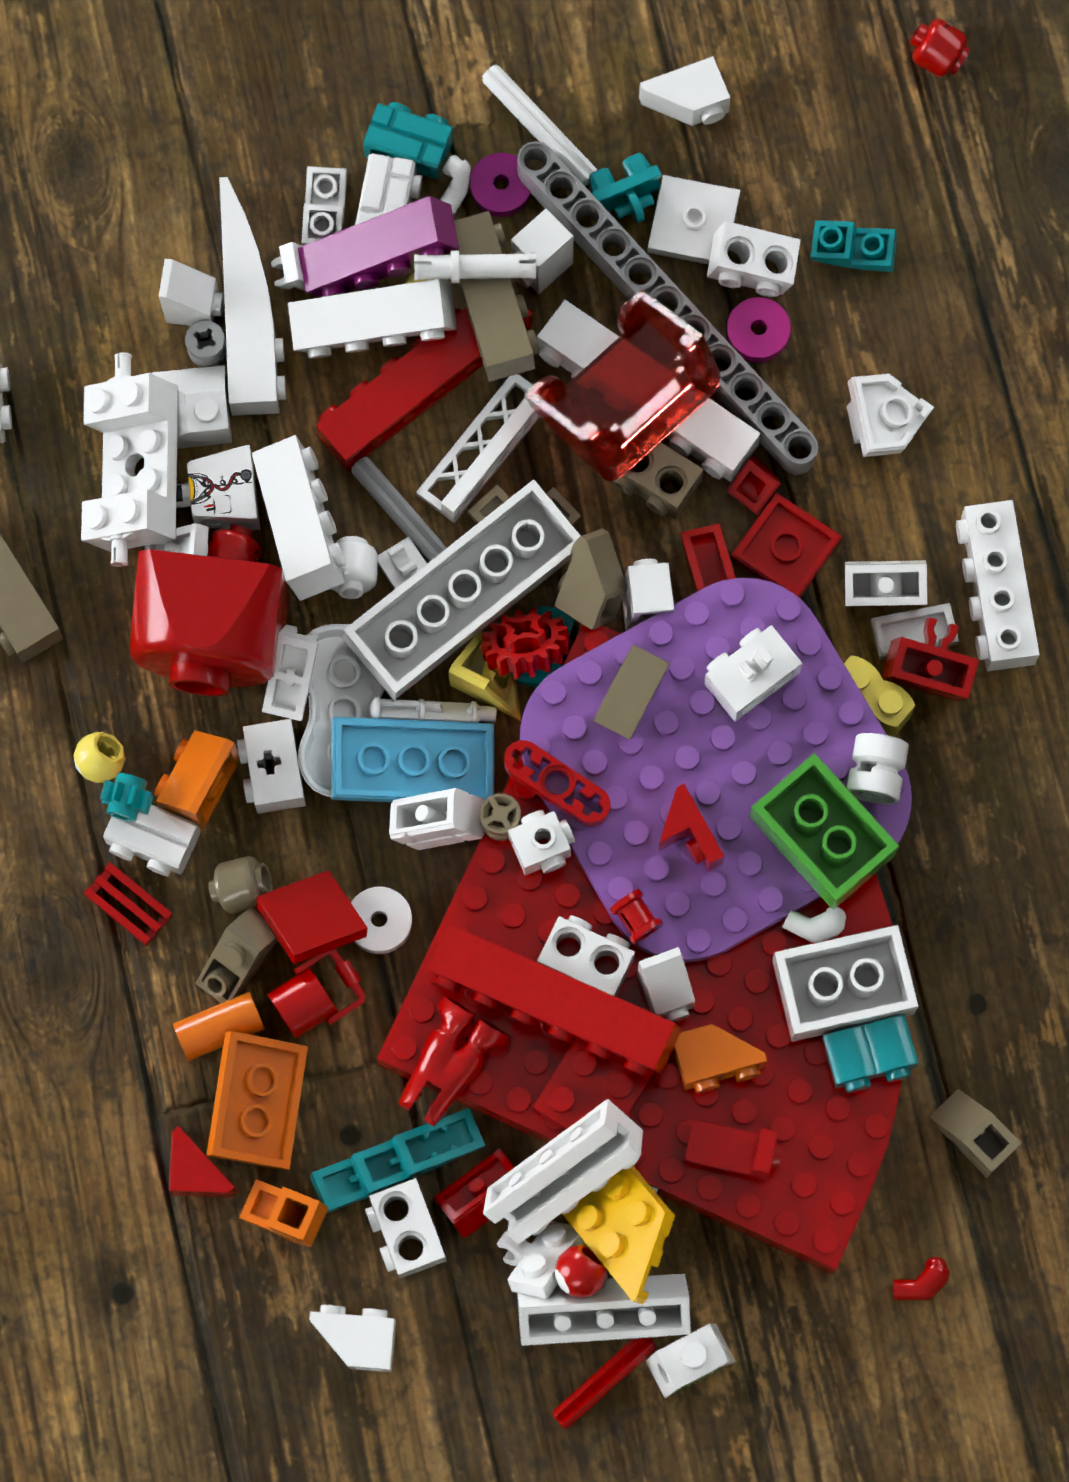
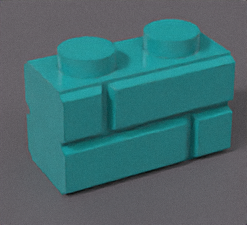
M390 102L389 106L378 103L364 138V157L368 158L370 154L389 156L390 158L396 157L413 160L416 162L417 174L439 180L453 143V126L448 125L446 119L435 114H427L426 118L412 114L410 108L397 102Z

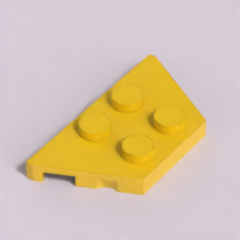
M632 1166L629 1169H621L610 1177L602 1189L597 1192L591 1191L579 1200L572 1211L563 1214V1216L633 1302L643 1305L649 1295V1292L643 1290L651 1266L657 1268L663 1254V1243L670 1233L675 1215L637 1169Z

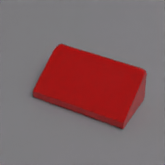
M500 1148L433 1197L462 1238L468 1237L490 1220L483 1214L487 1188L515 1168Z

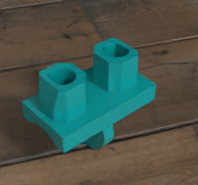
M640 152L622 161V168L627 176L622 180L615 182L608 168H602L589 175L592 195L608 212L614 210L618 219L631 214L636 223L645 220L643 208L654 204L651 193L661 188L659 178L662 177V174L657 164L651 167Z

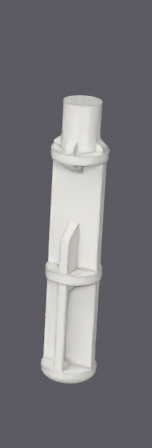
M375 697L370 707L371 716L376 719L495 723L497 716L496 706H479L476 701L459 703L424 701V699H419V701L393 700Z

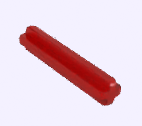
M650 1337L633 1338L553 1411L554 1419L564 1429L570 1428L655 1351V1342Z

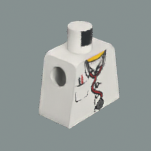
M250 445L240 446L191 460L187 463L189 483L176 485V508L191 507L194 523L208 526L209 528L229 529L231 524H236L250 530L260 529L254 465Z

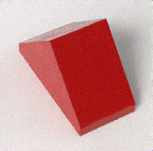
M179 1126L172 1131L170 1193L173 1196L232 1198L238 1191Z

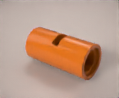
M250 992L173 1023L188 1062L222 1048L225 1032L235 1031L254 1035L265 1030Z

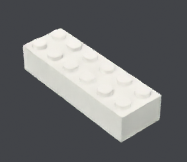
M533 479L343 630V639L389 696L395 700L486 628L489 623L496 620L570 561L573 557L571 556L572 546L580 537V534Z

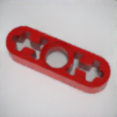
M519 740L509 745L506 749L504 767L511 778L584 826L596 827L607 820L610 814L611 803L608 794L603 789L530 741ZM525 752H529L531 754V764L538 769L541 768L542 762L548 764L541 771L537 783L531 780L535 777V771L527 766L521 767L520 770L515 768L516 762L514 757H512L515 753L522 756ZM553 773L565 775L569 780L568 789L562 794L550 793L545 787V781L549 775ZM576 785L583 787L579 791V796L585 800L592 801L594 797L600 800L599 808L602 810L600 814L593 811L589 816L585 815L584 804L574 798L571 806L565 803L574 795Z

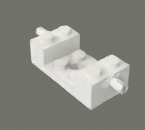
M129 353L115 354V376L107 382L84 386V425L103 433L102 498L82 502L81 541L110 551L111 565L116 567L128 565L129 548L176 540L178 385L151 373L131 376L132 355ZM141 458H144V468L135 476V466Z

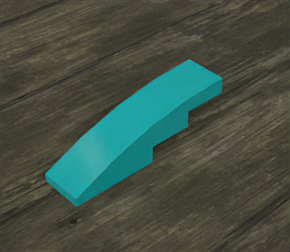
M470 1108L443 1117L435 1127L425 1124L394 1136L387 1142L355 1153L349 1159L312 1172L309 1177L319 1201L329 1208L327 1213H330L484 1148L485 1143Z

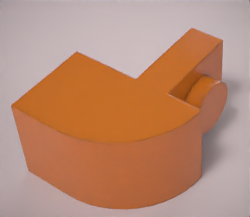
M256 1179L239 1218L278 1234L289 1241L312 1247L329 1208L322 1202L285 1187L280 1189Z

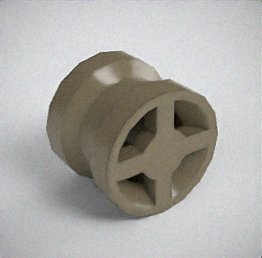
M497 793L489 796L480 808L482 828L494 840H508V830L522 825L519 804L513 797L507 794Z

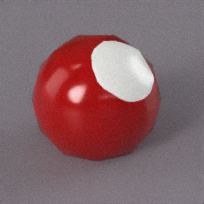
M576 1245L568 1247L559 1255L555 1266V1276L560 1289L572 1297L584 1298L594 1296L604 1287L608 1270L589 1247Z

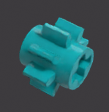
M118 773L115 783L105 780L100 799L103 804L108 805L106 814L127 822H136L138 813L148 815L153 796L151 795L152 792L145 790L147 781L125 773Z

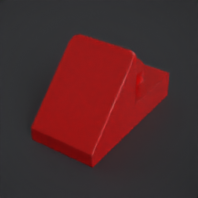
M682 784L676 788L658 850L660 851L688 836L690 840L685 844L692 859L697 865L703 862L709 872L723 864L724 854L685 784Z

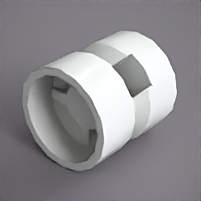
M861 733L856 735L852 760L857 763V766L850 769L847 789L857 800L874 804H897L903 778L898 775V771L905 768L909 744L899 738L883 734Z

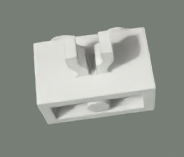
M772 625L762 632L759 628L754 629L739 642L741 645L740 649L730 656L726 652L719 655L707 666L709 672L705 676L704 684L734 722L800 674L802 662Z

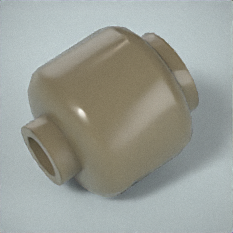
M245 856L219 863L214 871V879L209 881V893L215 904L220 903L222 908L230 914L246 911L249 907L256 908V897L273 891L272 878L267 865L264 862L259 863L253 856Z

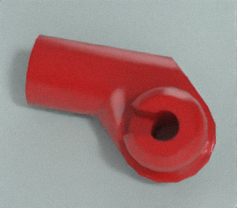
M931 1257L925 1262V1269L917 1279H893V1300L927 1301L932 1299L948 1282L950 1272L946 1261L940 1257Z

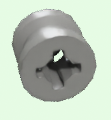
M203 320L192 324L187 330L185 344L188 355L193 363L200 367H211L219 365L225 359L227 353L226 341L219 325L209 320ZM208 336H210L208 340H204V341H200V340H199V339L202 340V339H204V338H208Z

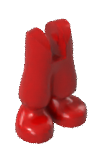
M444 995L438 1003V1009L443 1018V1025L433 1030L427 1037L417 1065L398 1102L399 1106L409 1112L414 1102L422 1095L421 1091L425 1084L439 1092L436 1100L431 1102L428 1113L423 1119L424 1122L433 1127L437 1125L459 1094L483 1068L485 1051L489 1048H503L511 1038L498 1027L482 1018H478L465 1044L459 1046L458 1040L472 1022L475 1014Z

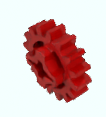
M533 608L529 614L523 615L520 609L516 610L515 617L512 618L503 614L500 616V624L489 623V632L482 633L481 635L483 659L487 661L489 670L498 668L499 676L502 677L509 672H513L514 679H519L522 673H528L531 678H534L536 671L540 669L548 673L551 671V663L562 664V655L569 654L570 652L568 628L564 626L563 619L561 617L553 619L551 611L538 615L537 608Z

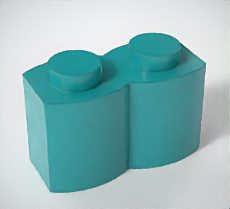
M905 1014L824 1035L822 1039L835 1088L845 1087L847 1093L871 1087L870 1080L886 1076L887 1082L912 1076L910 1069L916 1068L919 1063Z

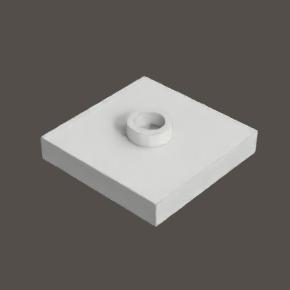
M663 175L647 253L709 265L714 232L725 221L734 223L740 190Z

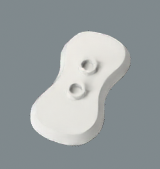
M329 624L320 626L310 632H315L319 635V645L308 692L309 719L299 745L298 764L305 782L314 791L331 797V719L333 717L372 718L370 712L371 702L375 697H380L381 699L385 690L344 641L343 630L350 624Z

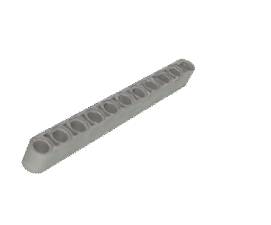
M538 141L523 145L518 154L517 173L520 181L530 190L536 200L574 236L573 240L733 415L761 433L759 443L789 474L802 475L808 472L814 465L818 451V442L815 436L547 145ZM530 160H539L545 166L540 170L534 171L527 168L525 164ZM557 188H564L571 195L565 199H558L551 192ZM589 216L594 218L597 224L586 228L578 224L577 220L581 217ZM614 244L621 247L623 253L618 256H610L603 249L608 245ZM635 273H642L650 281L644 285H637L629 277ZM666 301L673 304L676 310L672 313L664 314L657 310L656 305ZM688 330H694L701 334L702 340L691 343L686 341L682 334ZM713 359H721L728 364L729 368L718 372L714 371L708 363ZM739 388H749L756 397L752 400L744 401L737 397L735 391ZM771 416L780 420L782 427L777 430L767 429L763 425L762 419ZM792 446H802L807 450L809 456L804 459H796L790 455L788 449Z

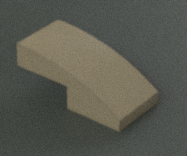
M634 644L620 667L593 721L629 740L632 739L671 663Z

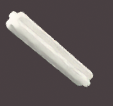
M494 65L483 74V83L539 142L547 145L584 186L590 184L589 175L597 171L596 167L500 66Z

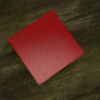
M776 492L734 550L730 559L759 579L780 585L801 598L838 547L843 536Z
M329 870L256 897L257 910L293 964L367 937L368 927Z

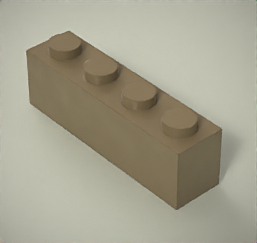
M489 211L454 221L459 255L502 254L501 247L507 246L501 223L493 225ZM517 278L459 279L461 293L489 382L535 369L534 354L540 353L534 330L526 331L523 322L524 318L529 317L523 294L515 296L512 283L517 282Z
M0 534V628L3 631L0 633V643L8 656L16 653L23 664L63 640L64 637Z

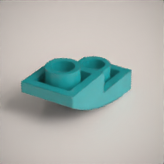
M815 220L810 257L813 261L835 266L893 272L898 234L896 229L856 228L854 222Z

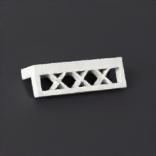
M519 374L509 376L417 490L416 496L455 523L551 404L552 390L540 381L534 386ZM514 386H517L527 396L516 409L507 410L505 397ZM502 404V411L494 412ZM504 419L503 426L491 440L482 439L481 427L486 421ZM477 433L478 441L470 442ZM479 449L480 454L467 470L458 471L457 457L460 453L466 450ZM453 463L454 472L445 473ZM455 479V486L442 501L430 493L438 481Z

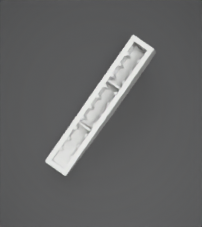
M219 177L228 397L232 416L280 413L279 400H286L285 376H278L277 362H285L283 338H276L269 290L259 251L246 215L228 177Z

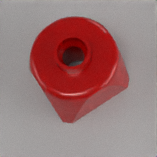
M153 549L139 551L130 637L131 658L141 668L169 678L168 685L171 688L189 694L224 696L228 695L230 687H253L267 683L268 680L274 677L278 634L286 625L290 605V597L283 569L267 563Z

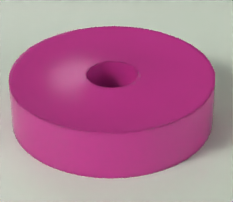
M755 297L742 301L732 310L728 318L726 335L729 344L744 360L762 363L773 360L785 350L790 337L791 325L786 311L778 303L767 298ZM755 325H760L765 328L766 332L762 335H756L752 332L751 328Z

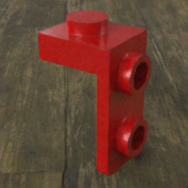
M694 1120L689 1135L685 1161L767 1179L771 1168L779 1169L784 1144L776 1143L778 1131L761 1128L760 1133H754Z

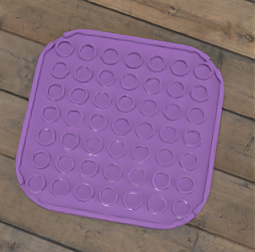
M733 578L711 584L674 604V612L658 613L561 666L547 676L535 689L526 704L520 725V740L534 743L603 789L610 798V814L603 824L596 827L582 825L543 798L541 799L549 812L555 811L558 821L567 820L575 842L569 844L618 930L629 940L631 937L630 932L619 916L613 915L609 909L624 896L639 889L644 894L642 899L655 918H661L664 924L655 933L634 945L650 955H658L679 947L684 962L707 960L725 953L787 918L790 910L798 912L821 899V896L749 818L751 807L813 753L822 760L847 788L850 769L857 766V763L852 760L856 735L861 733L887 735L810 608L786 588L756 578ZM772 625L802 662L800 674L734 722L704 684L705 676L709 672L707 666L719 655L726 652L730 656L740 649L741 645L739 642L754 629L759 628L762 632ZM635 644L671 664L653 700L650 701L633 738L629 740L593 720L626 656ZM525 752L522 755L524 766L535 771V777L531 780L537 783L541 771L548 764L542 762L541 768L538 769L530 762L531 754ZM906 768L898 771V775L903 778L897 804H874L858 800L897 844L906 830L912 804L911 785ZM553 773L547 777L545 787L552 794H562L568 789L569 780L561 773ZM682 784H685L724 854L723 864L709 872L703 862L697 865L692 859L685 844L690 840L688 836L660 851L658 850L676 788ZM576 785L574 795L565 803L571 806L574 798L584 804L585 815L589 816L593 811L600 814L602 812L599 808L600 800L596 797L592 801L585 800L579 796V791L583 787Z

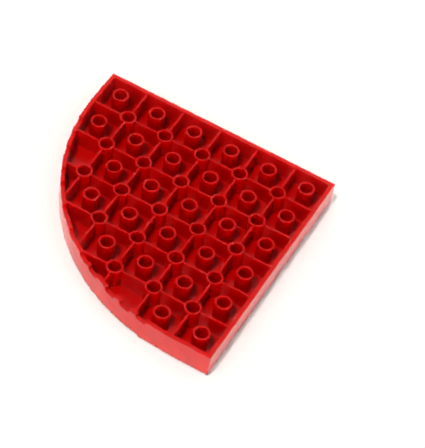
M582 625L564 665L621 633L606 626L591 630ZM522 756L519 757L515 766L518 770L524 766ZM510 777L502 794H507L518 802L522 818L539 810H543L545 814L550 813L540 796ZM484 832V836L473 854L381 1048L377 1061L380 1067L409 1080L417 1065L427 1037L433 1030L443 1025V1018L439 1012L438 1003L443 995L447 996L475 1014L472 1022L459 1038V1046L465 1044L478 1018L488 1021L511 1037L505 1047L489 1048L485 1051L483 1068L464 1088L455 1101L543 1142L549 1143L566 1129L533 1110V1106L574 1042L575 1037H573L571 1044L548 1034L550 1026L536 1020L533 1027L510 1017L512 1009L498 1003L496 1010H493L472 1000L475 995L472 991L461 987L457 994L437 985L435 982L438 976L427 970L448 923L537 962L558 917L560 916L566 920L570 916L578 917L593 926L592 932L605 938L608 933L614 934L630 943L629 949L635 952L634 960L616 997L649 1012L651 1011L638 980L637 972L639 961L655 955H650L633 945L618 930L572 850L571 857L565 859L566 865L549 873H543L542 869L524 875L510 840L497 841L490 838ZM546 839L538 841L539 844H547L549 842ZM876 873L837 906L846 914L845 928L839 935L828 940L893 926ZM821 898L799 910L798 913L813 918L826 912L830 906ZM785 918L716 957L697 962H684L695 998V1005L693 1009L688 1010L689 1017L675 1022L682 1029L681 1032L713 1024L763 1051L766 1055L767 1064L766 1068L759 1069L761 1075L741 1082H736L735 1076L720 1080V1087L696 1093L695 1088L685 1090L674 1050H672L662 1074H653L628 1115L643 1130L641 1156L633 1166L650 1186L658 1188L657 1194L834 1274L871 1193L887 1149L902 1079L887 1082L886 1076L870 1080L871 1087L847 1093L845 1087L835 1088L822 1041L824 1035L791 1042L772 960L775 952L814 943L782 928L786 920ZM565 938L557 945L558 952L566 957L576 955L581 949L580 944L572 938ZM602 956L594 964L597 971L604 975L614 973L619 967L617 961L610 956ZM425 1084L424 1087H426V1088H428V1089H430V1090H432V1091H435L434 1089H432L431 1087H429V1086H427V1085ZM699 1120L754 1133H760L761 1128L778 1131L776 1143L784 1144L779 1169L771 1168L768 1178L762 1179L686 1162L685 1154L692 1122Z

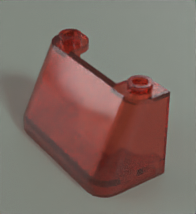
M642 289L629 301L625 302L619 310L617 323L622 335L569 383L565 385L558 377L550 375L538 380L524 394L533 410L595 473L605 481L610 482L622 477L716 391L721 378L720 371L704 336Z

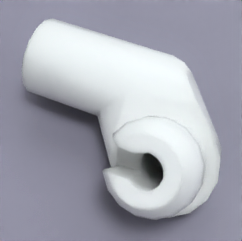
M451 155L443 167L444 174L451 176L453 179L440 199L451 204L453 216L468 193L471 170L466 159L462 161L456 155Z
M829 907L826 912L813 918L790 910L782 928L812 943H819L839 935L845 928L847 917L845 912L839 907H836L834 910Z

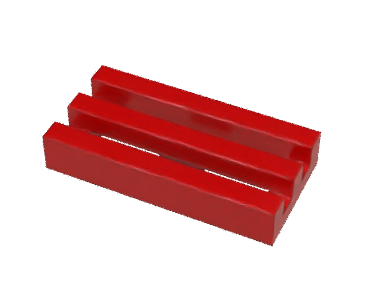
M111 862L105 867V871L96 877L94 884L83 893L146 947L173 917V914ZM113 876L161 917L155 921L108 881ZM103 888L149 926L150 930L145 934L98 895L100 890Z

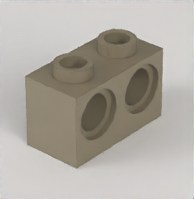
M636 427L610 464L609 477L613 479L612 484L624 494L631 496L635 493L646 500V506L654 513L662 517L668 514L677 519L702 482L704 469ZM640 459L648 467L643 472L636 473L630 471L626 465L631 460ZM667 480H673L680 484L681 490L674 494H668L660 488V485Z

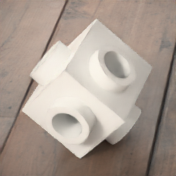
M543 810L528 814L521 819L522 825L508 830L509 840L524 875L542 869L543 873L555 871L566 865L565 859L571 857L569 844L575 842L574 836L567 820L558 821L555 811L545 814ZM541 839H546L549 841L547 844L538 843V841Z

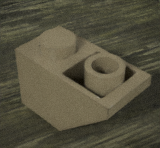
M602 528L580 536L573 544L571 549V556L573 557L567 572L558 583L559 594L554 605L591 630L614 622L627 589L609 532Z
M249 907L226 927L195 983L220 1003L239 996L268 959L278 941L257 910Z
M957 1089L928 1117L986 1178L1022 1144L992 1112L960 1089Z

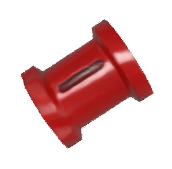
M639 889L627 894L609 909L613 915H618L631 934L629 940L633 945L655 933L664 924L661 918L654 917L643 901L642 897L644 894Z

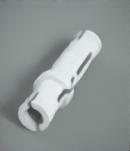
M450 251V255L414 254V280L451 279V283H459V279H536V253L459 255V251Z

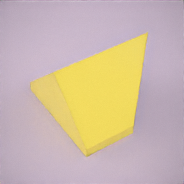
M479 632L449 669L450 686L489 706H496L497 710L521 721L517 685L513 672H509L502 677L499 676L498 668L494 670L488 669L487 661H484L481 643H483L481 635L483 632Z

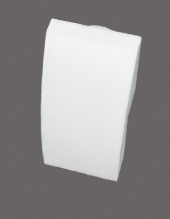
M307 166L302 244H309L343 230L347 187L346 168Z

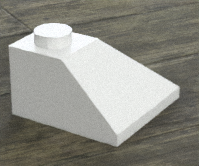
M225 365L151 373L178 385L177 449L232 443Z

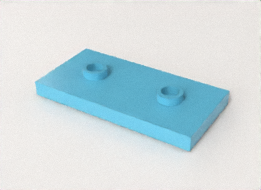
M333 717L331 719V800L393 802L396 799L458 788L468 792L469 795L473 794L483 798L484 801L489 796L495 794L494 724L352 717Z

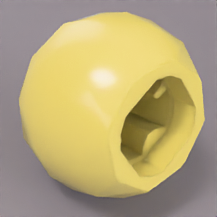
M93 732L83 737L78 742L73 755L78 772L85 779L97 783H105V780L109 781L117 777V774L122 771L126 760L123 745L115 736L104 732Z

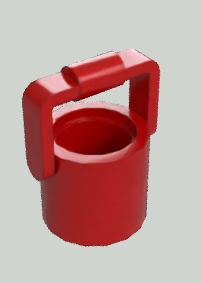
M336 949L314 956L294 969L296 976L267 994L272 1005L295 1039L306 1034L325 1020L329 1025L333 1024L362 1005L366 999L364 991L358 984L361 980L360 976L348 959L343 961ZM328 954L335 963L336 967L334 968L346 987L351 988L357 997L356 1001L339 1012L309 968Z

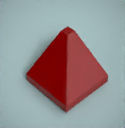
M755 456L746 462L727 489V492L756 515H759L781 485V482Z

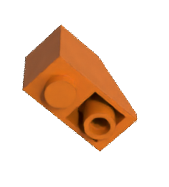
M713 1024L681 1032L673 1048L685 1090L695 1088L696 1093L720 1087V1080L735 1076L736 1082L758 1077L761 1075L759 1069L766 1068L767 1064L766 1055L763 1051Z

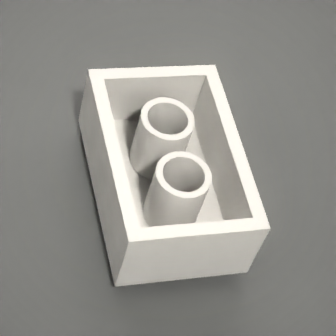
M898 925L774 953L772 963L791 1042L865 1025L898 1015H914L918 1008Z

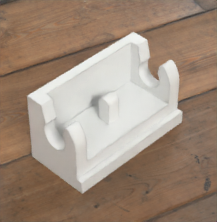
M287 624L279 632L274 677L268 680L262 712L298 721L303 720L319 645V635L312 632L310 635H301L297 633V627Z

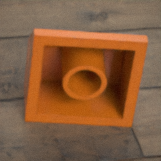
M194 730L189 740L184 738L180 742L174 755V760L177 763L170 775L165 773L162 776L154 795L158 797L156 803L159 808L197 823L203 832L240 763V757L235 742L227 738Z

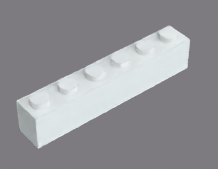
M567 300L563 301L538 334L539 355L545 362L555 368H558L559 365L572 373V379L581 387L590 390L592 387L604 395L605 402L619 412L628 411L637 418L636 422L645 431L654 435L657 432L670 440L669 445L680 455L688 457L690 454L702 462V468L716 479L724 477L729 482H732L759 446L760 432Z

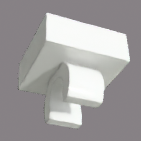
M290 242L279 247L281 257L275 258L271 262V266L283 270L284 277L274 281L275 286L285 290L296 287L305 291L298 250L302 245Z
M410 537L405 538L378 555V566L394 590L427 564Z

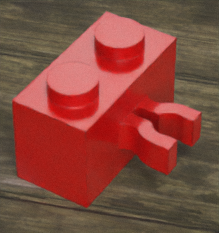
M931 617L926 618L923 629L925 643L905 637L891 640L881 676L883 680L956 702L969 699L979 659L948 650L949 644L957 635L958 625H948L945 637L939 639L938 647H935L937 635L934 632L937 619Z

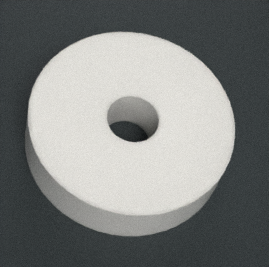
M372 887L360 892L352 900L351 904L368 927L367 937L354 941L358 947L369 953L386 954L397 950L406 942L412 930L413 919L410 906L400 893L387 887ZM377 914H383L387 917V922L382 927H376L372 924V918Z

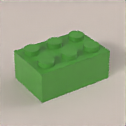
M815 753L751 807L749 818L832 910L894 858L899 848L894 839Z

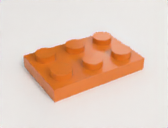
M235 1031L225 1032L206 1156L279 1170L290 1169L308 1046Z

